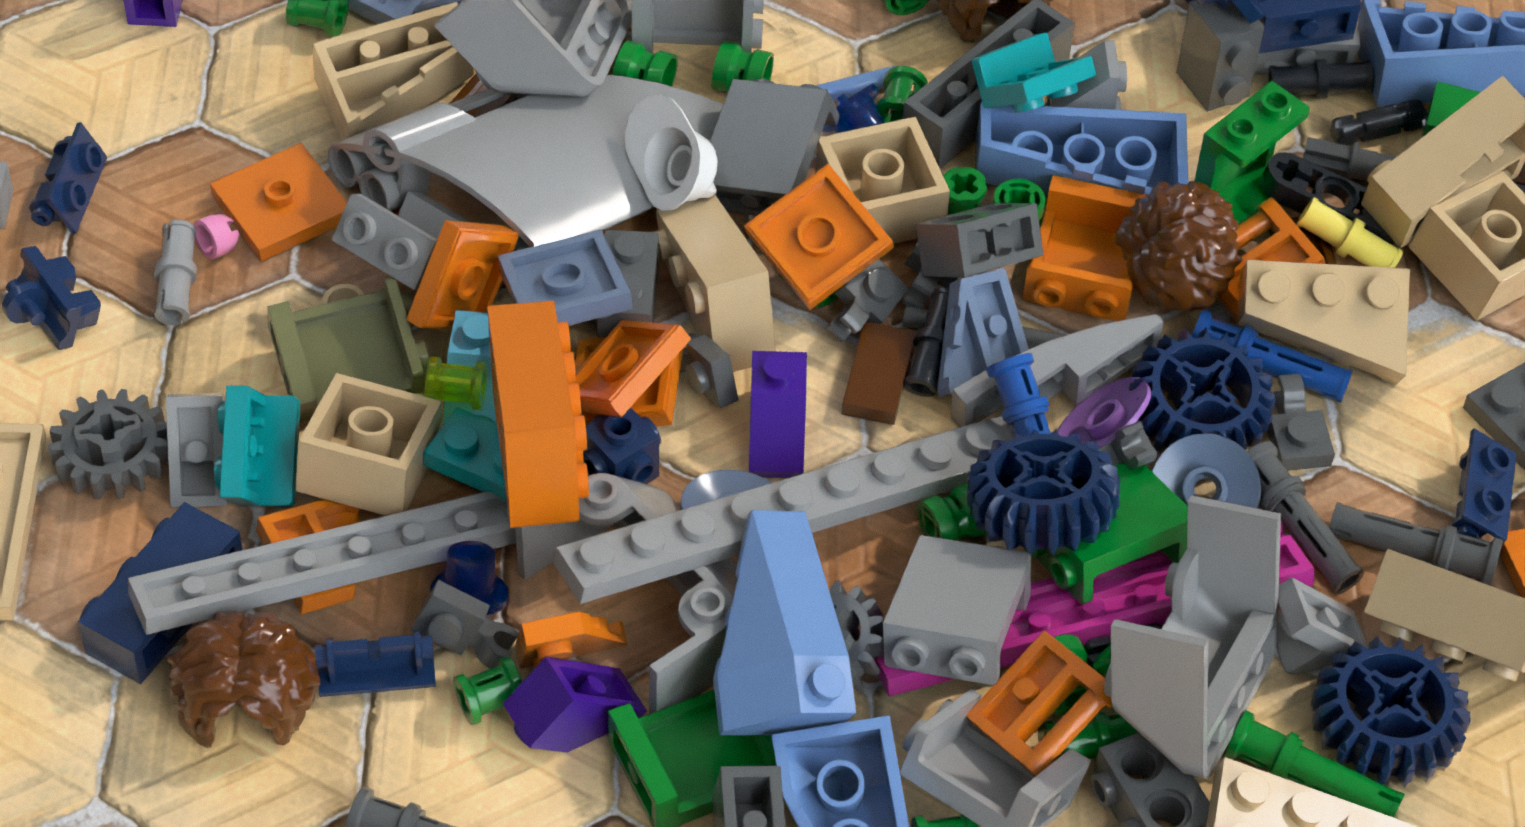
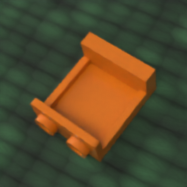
M1053 175L1048 191L1046 211L1040 229L1043 256L1029 261L1022 300L1045 307H1056L1088 314L1100 319L1126 320L1134 285L1128 276L1127 261L1123 259L1122 248L1115 244V232L1123 222V219L1130 214V208L1135 205V200L1138 197H1150V195Z

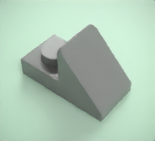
M224 393L168 394L165 398L171 508L180 507L184 502L193 507L227 506L228 501L220 497V490L217 489L214 480L215 462L218 457H222L223 435L218 428L217 416L220 403L225 401Z
M1293 577L1279 585L1278 602L1281 611L1278 613L1280 622H1278L1276 648L1287 673L1297 674L1324 669V667L1329 666L1331 658L1335 656L1337 651L1346 654L1354 641L1368 648L1354 610Z

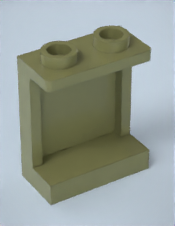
M395 278L384 279V288L380 291L294 312L291 310L289 301L267 306L268 328L288 396H295L301 401L300 423L310 421L336 373L414 394L422 392L424 373L431 372L430 360L424 341H414L409 325L412 323L406 320L413 303L408 291L400 293Z

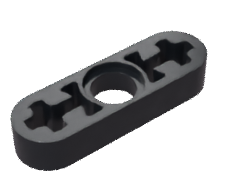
M1283 152L1271 157L1260 177L1261 189L1267 197H1272L1277 203L1300 214L1303 213L1310 200L1316 197L1319 199L1318 201L1351 221L1358 218L1365 222L1364 228L1389 244L1393 245L1395 243L1361 205L1366 187L1292 153ZM1282 176L1289 178L1290 181L1283 179ZM1307 187L1313 188L1311 193L1306 191ZM1329 193L1335 195L1343 202L1345 207L1337 208L1329 205L1321 194ZM1355 209L1360 210L1358 215L1353 213Z

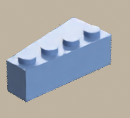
M1362 0L1357 31H1359L1360 36L1358 56L1361 62L1370 60L1372 63V94L1377 106L1392 104L1399 106V103L1413 99L1421 100L1422 103H1430L1437 81L1482 92L1501 76H1504L1525 97V12L1504 10L1500 18H1495L1476 11L1474 7L1456 6L1455 14L1425 11L1426 3L1405 1L1404 9L1380 7V0Z
M981 103L975 137V169L985 176V183L996 186L1010 179L1029 180L1042 189L1046 199L1048 198L1053 175L1150 195L1151 190L1157 187L1159 182H1167L1171 186L1175 183H1189L1186 113L1041 106L1033 110L1014 113L1012 105L984 109L983 103Z

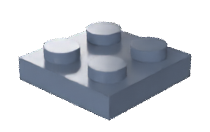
M601 229L498 255L500 273L513 304L554 301L557 321H568L569 326L593 319L606 318L612 314L633 309L631 292Z

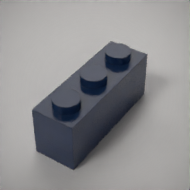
M184 502L171 518H165L157 525L151 540L137 556L128 558L122 564L116 579L100 597L91 599L84 607L78 625L85 653L133 681L142 684L194 623L146 635L128 594V578L242 551L240 531Z

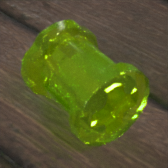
M431 356L427 367L425 397L445 402L471 404L473 410L481 411L484 406L487 389V362L477 361L475 366L442 363L440 357Z

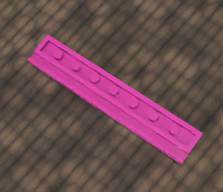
M1281 523L1279 585L1293 577L1308 586H1313L1314 567L1292 536L1284 534L1283 524ZM1159 550L1099 574L1093 580V601L1083 605L1067 589H1061L1053 578L1031 583V596L1026 610L1016 609L1001 648L1000 668L1014 664L1044 630L1052 637L1059 635L1077 636L1084 646L1092 638L1104 635L1111 638V625L1115 619L1139 625L1158 622L1159 625L1165 624V620L1168 619L1172 612V597L1165 595V580L1169 567L1173 562ZM884 657L874 658L881 671L878 677L889 697L955 680L954 678L891 668L885 665Z

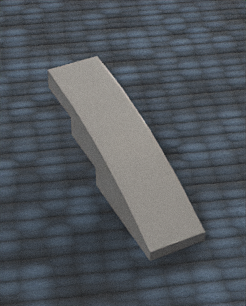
M1157 314L1102 324L1047 341L1018 355L1032 353L1035 362L1031 365V369L1041 396L1047 397L1049 400L1063 391L1077 405L1092 393L1138 364L1148 346L1157 347L1158 341L1161 339L1163 320ZM985 370L953 389L951 418L960 427L980 422L1004 406L995 378L988 377Z

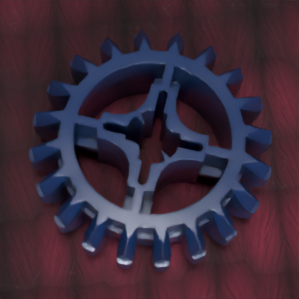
M1206 327L1199 332L1198 338H1193L1184 328L1178 333L1176 340L1164 334L1162 339L1158 341L1157 347L1148 346L1142 354L1141 361L1134 365L1131 377L1139 378L1134 379L1130 383L1129 391L1136 389L1143 380L1151 389V398L1148 406L1138 421L1142 423L1147 437H1155L1153 447L1156 452L1168 448L1171 444L1184 437L1203 433L1226 437L1239 444L1245 451L1259 444L1264 431H1268L1272 421L1271 413L1275 405V394L1270 392L1272 375L1261 373L1263 368L1262 357L1248 359L1246 357L1248 354L1247 343L1236 348L1229 345L1228 332L1220 337L1219 340L1211 339ZM1225 385H1227L1232 390L1235 396L1227 390ZM1161 389L1168 393L1167 399L1176 406L1177 411L1168 404ZM1236 398L1238 399L1240 406L1235 403Z
M1033 429L1032 434L1028 436H1021L1012 432L1008 442L993 440L991 450L979 451L977 462L970 466L967 505L970 507V515L975 520L976 529L987 531L989 541L997 542L1004 540L1007 550L1022 546L1027 548L1029 555L1036 549H1047L1052 555H1054L1057 548L1061 547L1076 551L1079 541L1095 543L1098 533L1109 531L1110 522L1117 517V509L1120 506V477L1117 476V467L1111 462L1110 453L1099 451L1097 442L1089 441L1082 443L1079 433L1064 437L1059 435L1057 429L1051 434H1039Z
M1377 636L1369 643L1368 648L1354 641L1346 654L1337 651L1335 656L1331 658L1329 666L1324 667V670L1319 673L1316 682L1317 689L1314 690L1312 695L1311 710L1314 712L1312 718L1313 730L1322 733L1320 739L1322 750H1337L1335 756L1337 763L1343 765L1351 762L1356 765L1355 771L1362 775H1365L1367 771L1377 774L1378 782L1382 785L1388 781L1389 776H1395L1404 788L1408 783L1412 782L1414 775L1427 782L1434 775L1436 769L1445 771L1446 767L1451 764L1453 757L1457 755V752L1462 750L1466 740L1464 734L1468 730L1471 718L1470 711L1466 710L1469 703L1467 698L1468 692L1458 689L1460 684L1459 673H1443L1445 666L1443 656L1433 660L1425 658L1423 644L1414 649V651L1404 649L1400 637L1393 642L1392 647H1385ZM1347 699L1356 705L1354 711L1361 716L1362 722L1351 710ZM1418 701L1422 703V705L1426 708V710H1424V709L1420 706V704L1418 703ZM1427 711L1432 719V722L1428 718H1426Z

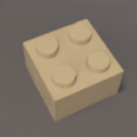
M916 117L820 137L817 144L815 173L829 164L892 239L894 244L918 239L915 224L947 216L950 190Z
M1504 171L1431 207L1408 246L1476 321L1525 295V194Z
M336 373L298 441L296 491L386 516L407 511L428 467L424 466L423 452L439 431L442 401Z

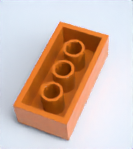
M554 301L487 306L493 401L510 528L580 522L579 498H589L588 471L583 457V451L587 450L585 418L584 415L581 416L579 384L576 383L574 354L571 352L568 321H557Z

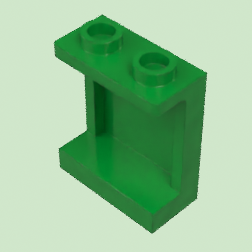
M1270 81L1204 133L1194 182L1206 184L1212 190L1218 191L1225 201L1231 203V210L1234 214L1233 218L1237 220L1238 225L1258 212L1257 206L1269 198L1261 189L1260 177L1274 154L1276 142L1308 118L1310 107L1275 82ZM1282 176L1283 179L1290 181L1289 178Z
M1124 462L1115 465L1117 467V476L1120 477V506L1117 509V517L1110 522L1109 531L1098 533L1095 543L1079 541L1076 551L1061 547L1056 549L1054 555L1047 549H1036L1031 554V558H1037L1051 573L1055 583L1061 589H1067L1081 605L1093 601V580L1097 575L1158 550H1161L1172 562L1179 563L1187 550L1188 506L1145 465L1136 469H1131Z
M714 690L641 718L637 717L630 703L608 711L609 744L652 827H678L713 813L712 796L721 766H776L772 735H719Z

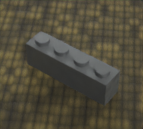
M1032 0L904 102L903 119L916 117L939 168H942L975 141L982 99L972 65L973 58L1035 34L1047 33L1055 61L1069 59L1075 22L1043 1Z

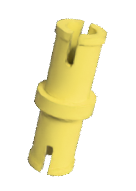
M1316 197L1310 200L1301 214L1297 226L1303 227L1336 247L1334 253L1342 258L1349 255L1370 267H1396L1403 255L1402 249L1394 247L1364 228L1366 223L1360 219L1355 218L1351 221L1318 201L1319 199Z

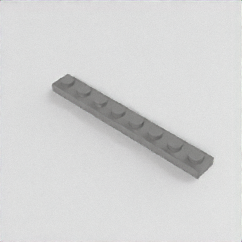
M487 491L128 578V594L146 635L212 619L217 612L228 614L229 611L241 612L515 544L516 529L515 527L510 528L507 502L502 500L500 496Z

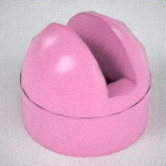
M216 214L194 222L197 231L195 241L206 258L213 260L229 253L235 248L238 242L239 231L230 230L229 225L233 223L230 217Z

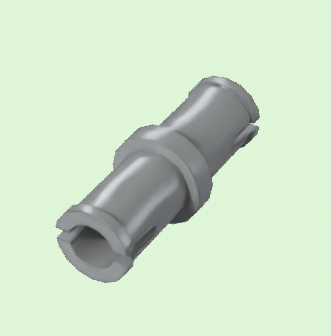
M172 220L170 225L168 223L163 225L161 259L156 262L154 267V278L158 282L157 304L154 315L159 322L166 325H181V320L183 322L188 321L190 315V288L197 279V266L193 262L194 241L197 231L193 224L184 220Z

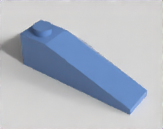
M751 510L747 516L735 572L737 583L731 608L727 611L724 629L727 630L722 654L717 659L713 676L719 735H772L845 723L856 714L849 655L806 512Z
M890 715L772 734L776 766L781 767L783 799L798 827H909Z

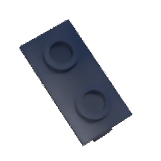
M82 122L76 124L72 136H66L55 144L54 154L45 173L49 182L41 183L36 197L29 206L32 213L31 218L36 224L49 226L54 221L62 220L72 234L78 231L107 159L100 145L94 140Z
M1475 428L1470 432L1469 448L1461 455L1459 466L1462 469L1459 495L1462 496V501L1457 503L1456 518L1452 521L1451 526H1455L1457 533L1479 539L1488 533L1493 537L1503 539V542H1505L1508 535L1517 454Z
M414 631V635L382 637L376 641L359 639L333 642L332 638H327L325 645H315L316 666L321 682L319 697L436 687L432 635L420 636V631Z

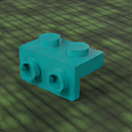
M1047 33L1035 34L977 56L972 60L984 109L1012 105L1014 113L1025 112L1043 106V97L1048 95L1049 99H1055L1074 94L1079 91L1077 83L1096 76L1092 56L1055 61Z
M226 386V399L220 403L217 416L218 428L223 435L222 457L217 458L214 467L215 485L220 490L221 498L241 507H292L295 504L301 406L299 398L295 396H265L249 386Z
M456 407L424 450V466L483 492H491L507 502L497 424L486 416L475 415Z

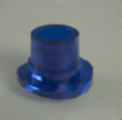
M873 83L849 99L845 93L837 98L839 105L836 106L840 115L836 126L824 125L822 132L835 131L837 134L885 123L877 110L878 106L874 102L879 93L876 85Z
M461 541L449 547L445 571L436 576L430 586V592L436 582L440 580L490 605L486 615L503 610L509 601L508 587L495 574L496 553L491 546L479 541Z

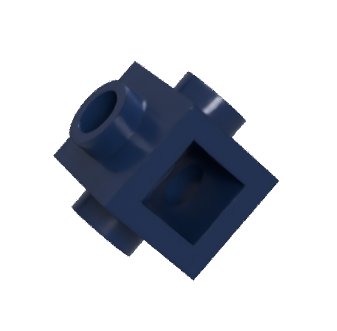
M630 407L622 417L598 414L586 425L587 450L583 451L588 476L605 473L648 484L659 477V445L661 444V436L649 418L645 416L640 417Z

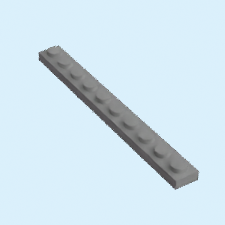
M1001 415L558 546L556 547L553 564L579 603L583 604L739 556L747 516L751 510L805 511L811 532L813 533L950 491L952 488L968 482L970 466L977 462L979 451L991 450L993 440L1008 442L1012 432L1015 433L1013 425L1008 426L1007 422L1003 421Z

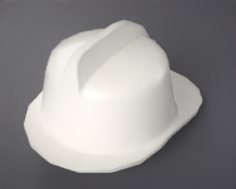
M660 94L647 96L640 101L628 118L625 130V149L630 164L652 205L662 211L677 209L685 202L713 197L716 194V187L713 181L717 172L718 160L716 150L710 141L693 130L683 110L673 99Z

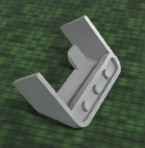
M464 0L437 21L435 27L471 64L479 80L489 89H496L503 93L587 96L603 84L632 22V1Z
M605 473L589 475V498H579L580 522L515 527L518 574L526 580L553 563L556 547L595 536L613 524L619 529L680 511V506L669 494L658 487ZM731 558L666 578L682 595L679 602V621L692 638L649 665V714L696 697L714 686L715 666L717 659L721 657L727 630L724 629L727 611L732 606L737 583L735 576L737 565Z
M1193 495L1188 500L1187 550L1179 563L1173 562L1170 565L1165 580V595L1172 597V612L1162 629L1117 619L1114 620L1111 625V664L1106 674L1104 692L1106 696L1111 697L1113 709L1182 773L1208 779L1213 773L1241 717L1251 703L1273 660L1278 635L1281 513Z

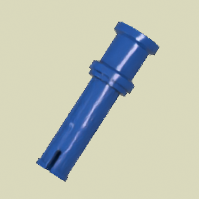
M1202 310L1192 334L1193 338H1198L1199 332L1205 327L1210 338L1219 340L1220 337L1228 332L1229 345L1236 348L1247 343L1248 354L1246 357L1248 359L1262 357L1263 368L1261 372L1276 378L1280 375L1300 374L1305 389L1335 399L1337 402H1342L1353 370L1342 368L1303 352L1258 337V331L1254 330V327L1246 324L1241 328L1213 318L1212 311Z
M1032 353L1010 357L986 368L988 377L995 378L1005 408L1001 412L1003 421H1006L1008 426L1013 425L1015 433L1021 436L1031 435L1033 429L1039 434H1051L1045 416L1049 412L1048 406L1050 404L1047 397L1040 395L1031 369V365L1035 362Z

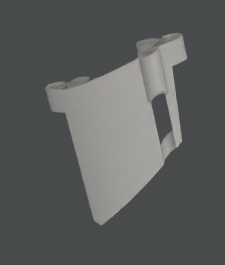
M607 75L603 84L587 96L512 93L518 100L475 118L467 114V111L511 94L503 93L496 89H487L450 104L443 102L434 103L396 120L331 145L328 150V161L339 183L349 188L359 184L362 195L390 212L402 207L408 191H420L427 196L430 172L444 177L473 195L494 211L511 229L518 232L519 238L514 248V251L599 229L604 231L655 208L648 199L644 187L631 166L625 149V130L628 118L635 106L647 96L661 94L673 99L683 110L693 130L709 141L724 104L693 92L656 82Z

